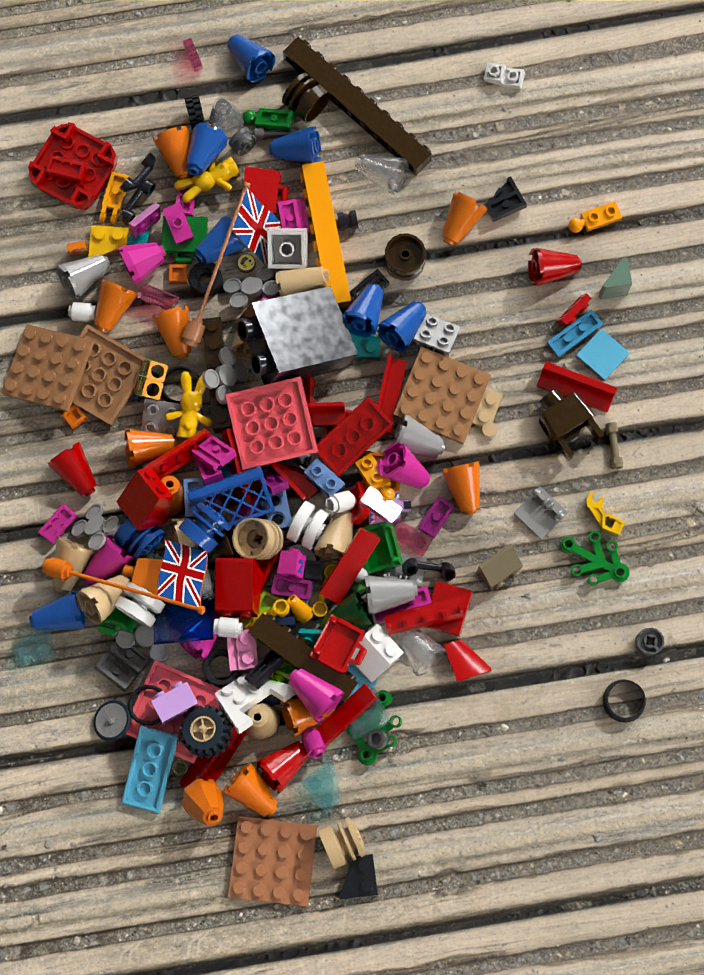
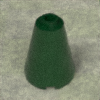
M354 591L320 621L318 629L323 630L331 614L361 630L369 628L375 623L373 616L368 614L367 604L361 595Z

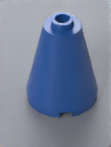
M240 34L229 38L227 47L245 78L255 83L267 77L265 73L268 70L272 71L275 65L274 54Z
M198 123L193 128L186 161V169L191 175H202L226 148L228 138L220 128L216 126L214 128L209 127V123Z
M316 126L272 140V144H269L270 155H273L276 159L304 163L320 162L321 157H318V152H321V140L319 132L314 131Z
M222 217L196 247L194 256L199 263L208 264L218 260L232 221L230 217ZM231 232L223 257L246 247L233 232Z
M367 285L343 313L342 316L346 325L352 329L351 333L366 338L371 337V334H376L384 295L379 285Z
M413 301L380 322L377 333L387 346L392 344L396 347L394 350L397 352H405L427 314L426 307L421 302Z
M72 591L32 611V616H29L31 627H35L36 630L84 629L85 615L77 603V591Z

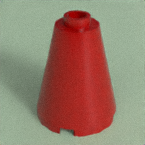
M533 248L529 252V255H532V259L528 261V273L530 280L535 282L534 286L577 274L582 268V260L575 254L541 248Z
M78 442L72 445L73 448L65 449L56 455L47 464L80 496L85 494L88 497L96 491L95 487L97 484L82 445Z
M296 741L257 760L254 764L257 770L261 768L262 774L260 776L273 791L277 790V793L280 794L309 757L303 743Z

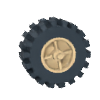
M199 705L197 710L190 709V714H185V721L180 723L182 729H179V734L182 736L180 737L181 742L199 758L206 757L207 759H212V755L215 757L220 756L219 752L222 751L224 753L226 751L225 746H230L229 738L233 739V734L230 732L233 730L230 720L214 706L205 705L203 708Z

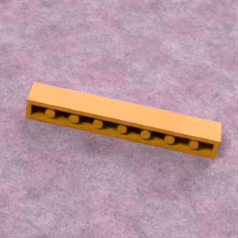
M324 161L304 164L299 175L301 183H305L306 189L302 190L304 200H308L309 206H306L307 216L312 218V223L309 226L311 235L315 234L316 241H313L314 252L319 254V258H316L317 267L322 266L328 270L330 280H328V284L324 287L331 286L339 308L349 307L351 305V297Z

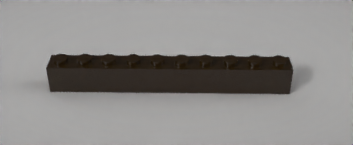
M297 37L283 51V57L287 63L300 74L307 73L310 75L311 78L316 80V86L322 85L329 91L331 95L329 100L413 174L417 176L431 162L432 153L426 145L422 146L414 134L406 132L400 122H395L386 110H381L374 99L365 96L359 86L355 87L345 74L341 75L336 66L324 60V56L319 51L315 52L306 40Z

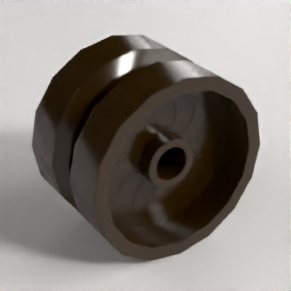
M409 233L398 234L392 237L385 248V267L388 273L401 281L412 280L422 273L426 259V249L423 242L417 236Z

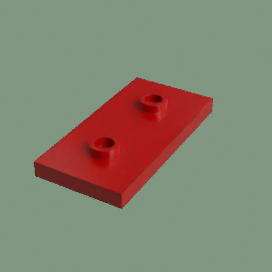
M368 396L317 443L318 452L316 454L339 477L383 436L394 423Z

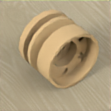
M247 518L239 522L232 536L233 546L239 555L244 558L258 560L274 558L282 549L284 541L283 532L279 525L274 521L258 518Z
M350 817L345 818L348 826L345 829L340 821L337 822L339 831L336 833L330 825L318 830L334 869L346 864L345 854H349L353 861L356 860L354 850L358 849L360 856H365L364 842L357 826L350 820Z

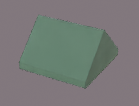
M624 256L603 284L598 298L607 299L628 295L632 286L628 258Z

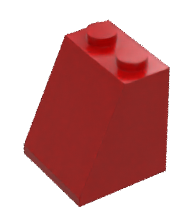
M150 467L135 472L116 502L139 531L166 524L173 495Z
M216 558L215 610L220 617H240L242 619L258 617L264 574L254 558Z

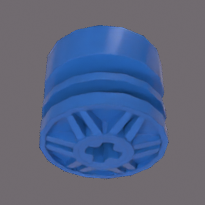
M199 501L197 507L203 512L199 514L193 509L191 512L197 519L192 521L189 518H185L178 528L201 548L211 553L218 545L217 541L213 538L214 534L224 537L225 535L219 528L222 526L225 530L229 531L231 527L217 511Z
M128 518L116 531L114 539L123 548L131 545L128 553L130 555L134 554L133 558L137 561L138 558H146L153 553L164 539L166 532L163 529H159V526L138 531Z

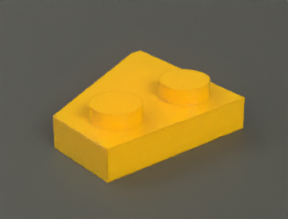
M91 225L88 257L99 254L108 256L118 251V248L127 245L129 228Z

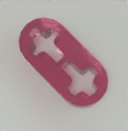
M192 39L183 40L185 51L194 72L202 70L203 66Z

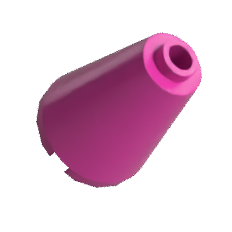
M396 442L385 449L383 452L385 456L378 461L377 469L380 475L418 489L428 485L430 474L406 445Z
M107 533L105 534V544L94 552L83 574L107 580L123 569L125 564L128 565L134 561L133 555L128 553L129 548H123L117 541L112 540L114 538L113 535ZM83 579L84 582L89 586L98 583L88 579Z
M295 669L288 677L290 679L289 685L317 723L324 719L322 716L324 713L329 714L342 698L341 695L344 694L341 689L303 669Z

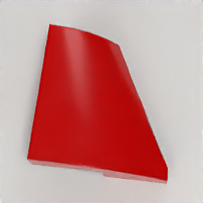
M457 640L443 646L456 682L492 671L491 667L463 640Z

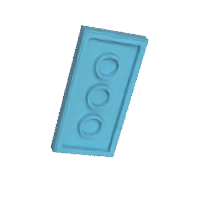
M140 726L121 801L122 804L160 813L179 735Z

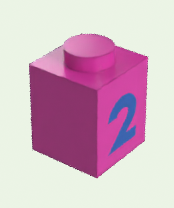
M289 548L288 551L281 550L277 573L281 576L303 579L306 556L300 553L299 549Z

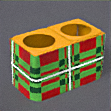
M144 359L137 378L135 394L147 399L160 400L169 365L151 359ZM154 365L162 366L159 378H155L151 374V369ZM151 383L157 384L155 396L153 397L149 396L146 391L147 386Z

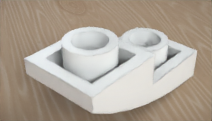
M487 63L484 81L503 87L522 89L525 71L523 69L506 68L505 64Z

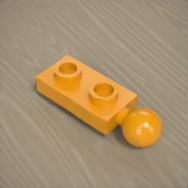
M613 201L582 212L580 214L581 219H571L568 227L570 231L578 233L585 226L588 232L620 221L622 215L616 202Z
M370 453L354 462L356 469L372 492L375 494L380 491V499L383 502H391L395 497V492L392 488L388 487L391 485L390 480L379 474L377 469L378 463Z

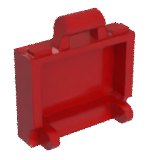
M245 166L243 182L250 183L249 189L257 200L274 215H277L278 202L287 201L289 189L280 185V171ZM278 190L281 191L280 200H277Z
M437 581L434 585L433 593H430L432 603L460 597L465 617L425 627L460 637L473 591Z
M331 614L308 657L339 674L346 673L349 667L348 663L361 665L367 653V650L359 643L362 642L365 631ZM355 649H360L355 659L353 660L351 657Z

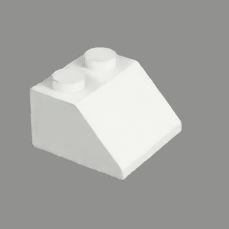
M376 624L365 634L362 642H359L367 650V653L361 665L354 666L372 683L398 661L404 652ZM355 649L351 657L353 660L355 659L360 649Z

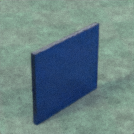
M213 587L204 588L201 598V606L205 607L204 614L162 601L165 604L161 613H155L154 616L156 619L154 622V645L213 640Z

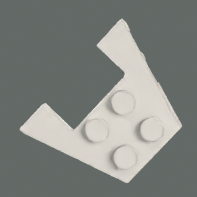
M244 673L216 692L215 697L224 713L229 717L230 722L235 726L237 733L240 734L253 725L252 718L244 714L247 710L269 695H273L286 702L296 695L291 686L268 679L259 689H256L255 686L253 687L250 683L246 682L244 677L247 674Z

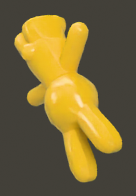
M228 157L216 166L214 160L208 167V171H204L202 175L178 180L175 182L174 187L176 190L192 187L182 197L184 203H188L201 192L210 191L215 184L226 191H231L232 186L227 181L233 177H240V172L232 157Z
M185 371L181 374L183 395L180 403L182 410L167 413L165 419L170 421L180 418L176 437L188 439L196 434L198 421L210 427L212 420L198 412L202 406V395L206 389L202 376L197 382L195 391H192L191 376Z

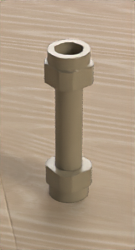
M616 422L605 424L606 434L609 435L612 454L610 464L612 469L623 468V459L620 457L616 435L618 433V426Z

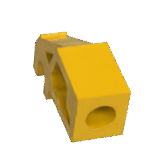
M590 491L586 499V508L591 512L601 531L618 537L625 522L610 513L605 514L603 511L604 498L600 497L598 502H594L592 500L594 493ZM606 519L614 522L612 528L605 525Z

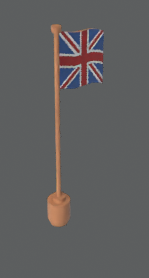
M243 182L242 186L244 187L198 316L196 319L192 318V321L188 320L185 326L182 343L196 348L203 336L205 326L202 325L203 321L200 319L231 232L236 235L244 246L258 256L264 266H268L267 231L270 228L282 227L276 216L253 195L249 189L251 184L248 182Z

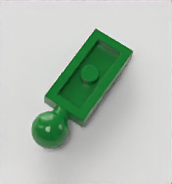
M259 108L257 114L253 110H246L242 115L244 123L248 125L254 123L256 128L264 127L265 129L290 131L295 117L293 111Z

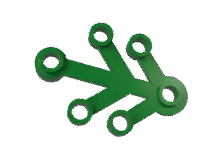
M592 531L588 537L593 545L595 554L576 545L575 540L571 537H565L561 541L560 549L564 553L574 552L591 562L584 565H573L570 570L573 576L578 577L582 573L603 568L609 572L600 575L591 574L587 580L589 585L596 586L598 583L610 579L621 583L628 579L630 574L629 568L620 562L616 541L610 540L606 544V550L610 552L613 564L605 559L600 544L601 535L598 531ZM596 534L598 540H593L591 535ZM565 542H571L572 547H566ZM610 543H613L615 545V549H609L608 545ZM573 568H579L580 573H574ZM618 569H621L623 571L622 576H619L617 574ZM591 577H596V578H597V582H596V583H592V582L590 581V578H591Z
M381 690L376 694L378 698L376 700L377 707L372 725L366 716V710L358 717L367 735L374 729L387 733L393 728H399L402 725L401 717L393 715L390 717L389 722L380 727L384 709L392 702V695L386 690ZM385 694V700L380 701V696ZM395 718L399 719V723L397 725L393 724V720ZM351 725L347 730L360 749L358 760L364 765H372L377 760V754L397 744V738L394 735L388 734V739L393 737V743L388 744L387 742L383 749L376 750L364 742L358 726ZM356 728V734L352 735L351 730ZM369 752V758L365 759L364 754Z

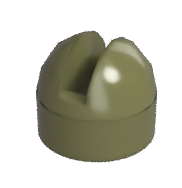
M183 760L175 761L172 765V773L176 777L186 775L188 771L187 763ZM183 766L181 773H177L179 767Z

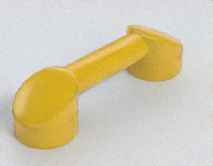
M330 564L323 569L324 581L322 587L336 565ZM319 594L317 602L311 606L312 612L316 617H322L328 611L325 603L326 597Z
M279 599L275 601L272 610L263 613L265 615L270 613L274 617H285L289 613L290 606L286 600ZM262 613L258 614V617H251V619L237 618L240 619V623H243V629H251Z

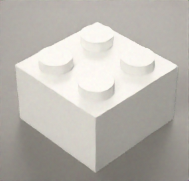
M270 228L267 231L268 269H302L308 266L307 228Z

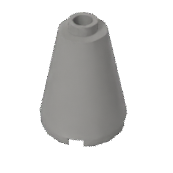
M99 254L60 264L56 267L58 268L56 272L62 286L70 290L68 295L75 300L109 271L111 264L106 256L103 257Z
M404 414V420L400 419L393 434V437L396 439L395 443L399 442L406 445L413 454L431 457L442 455L445 449L444 440L411 416Z
M364 576L369 615L415 600L414 596H418L417 584H413L412 580Z

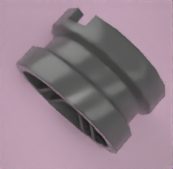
M245 127L237 131L230 138L228 144L232 149H235V153L238 156H243L254 148L258 140L255 135H251L250 129Z
M656 628L643 629L635 639V647L638 652L645 656L657 654L665 643L664 636ZM648 638L653 640L652 645H646Z

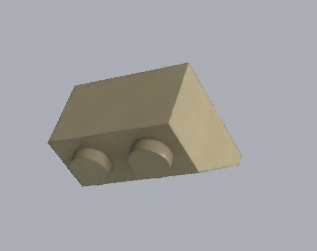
M509 544L480 564L477 573L489 590L493 588L498 590L506 584L504 581L507 578L511 577V579H514L521 574L520 569H522L523 565L512 544Z

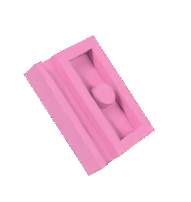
M250 629L243 630L242 635L239 634L238 638L226 637L229 671L251 670L258 664L256 640L248 633Z

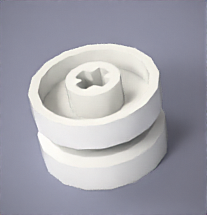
M305 501L297 512L286 538L294 543L302 538V547L311 551L326 528L330 513L320 509L314 515L315 505Z
M128 582V584L126 585L130 588L151 593L148 590L139 587L131 582ZM123 590L132 600L119 597L114 606L138 623L151 628L156 619L147 610L161 613L165 604L161 600Z

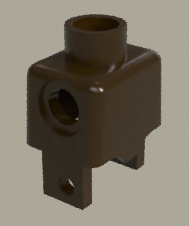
M555 389L539 401L545 409L540 415L539 424L552 446L556 445L567 461L573 458L574 453L565 441L572 442L579 438V432L583 427L586 426L597 442L603 438L604 433L593 419L595 414L576 392H572L564 397L559 389Z

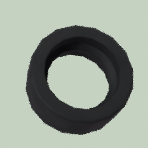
M215 649L204 659L202 664L203 673L211 684L224 687L237 679L240 671H232L231 675L225 679L215 678L210 672L211 662L219 656L228 658V651L226 649Z

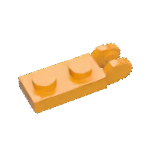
M112 171L102 201L99 221L104 222L108 209H111L113 212L110 222L111 224H116L126 192H123L120 186L130 177L129 175Z

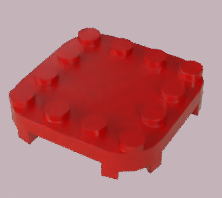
M68 122V124H61L57 127L54 125L50 130V136L34 161L29 163V177L33 185L40 191L72 208L86 210L96 201L108 182L112 171H115L118 161L117 155L109 142H104L79 129L74 123ZM50 155L86 163L87 167L82 183L47 175L45 170Z

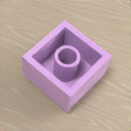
M180 681L171 686V691L167 693L161 691L153 696L154 700L151 703L163 725L198 706V702L187 682L183 684Z

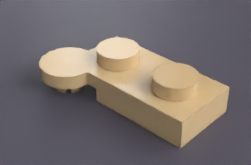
M486 389L472 425L482 427L484 436L493 437L497 433V426L493 423L503 395Z

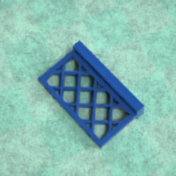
M260 466L186 491L192 510L194 509L199 514L202 512L196 509L194 503L199 500L208 502L207 506L212 504L221 508L220 515L223 510L233 514L230 522H228L229 526L236 525L247 518H256L275 511ZM260 479L262 488L258 494L249 488L253 481ZM236 487L245 489L241 500L231 496ZM248 491L257 495L253 506L243 502ZM221 493L227 496L223 506L212 502L216 494ZM260 497L267 500L270 508L264 510L256 508ZM229 498L239 502L235 512L225 508ZM241 504L251 507L249 515L243 517L237 514Z

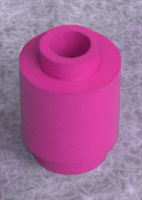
M313 727L304 730L301 734V741L308 757H313L314 759L322 757L326 751V746L320 732Z

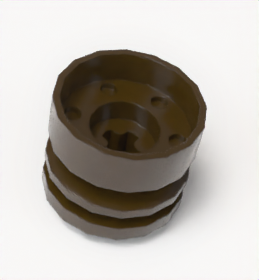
M302 73L288 86L283 94L282 103L287 107L289 106L291 111L296 110V115L305 123H309L323 111L331 95L322 85L316 86V80L311 78L310 75Z

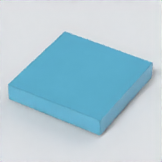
M601 328L576 357L599 378L605 381L630 353Z

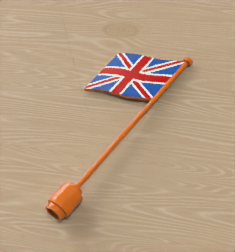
M165 540V554L158 580V595L74 572L70 562L54 557L47 558L42 566L43 573L59 580L66 581L74 575L196 610L199 614H204L205 607L201 606L202 586L208 563V555L205 550Z

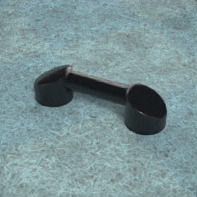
M151 152L142 161L141 164L145 168L134 180L128 177L120 186L123 192H130L136 189L153 170L155 156Z
M147 180L137 187V190L123 208L122 221L124 224L129 226V222L135 218L136 213L131 210L143 193L147 196L153 193L156 187L155 182Z
M409 558L402 564V571L407 576L415 575L418 569L440 572V577L445 581H451L456 576L454 566L448 562L436 564L417 561L416 558Z

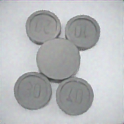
M262 266L257 270L256 277H248L242 283L237 278L226 280L223 288L225 293L232 295L229 299L230 306L236 310L243 309L248 304V298L259 297L262 293L267 297L277 296L279 294L278 290L281 288L280 283L276 284V281L272 280L275 276L274 269Z
M224 347L219 351V359L223 365L218 366L215 371L212 369L206 370L202 375L203 383L207 388L213 389L220 385L216 389V398L223 405L227 404L225 394L232 393L229 387L234 385L236 381L243 382L248 378V370L244 364L237 363L233 365L235 363V353L229 347Z
M94 504L87 510L86 518L89 520L88 522L80 520L74 524L71 530L72 535L76 538L82 537L86 533L90 537L88 547L93 551L100 549L105 544L106 536L103 534L104 532L112 534L121 524V520L117 516H111L105 520L101 516L104 509L100 504Z
M137 622L134 629L136 630L135 635L134 633L122 630L116 635V643L120 648L129 649L136 641L139 646L150 648L149 653L153 661L163 662L169 656V649L164 643H157L158 639L160 638L166 643L173 642L175 640L174 633L177 628L174 624L165 623L157 630L153 625L151 628H148Z

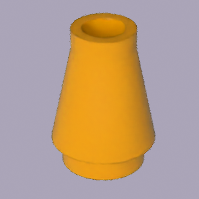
M295 594L287 599L297 621L306 623L312 618V608Z

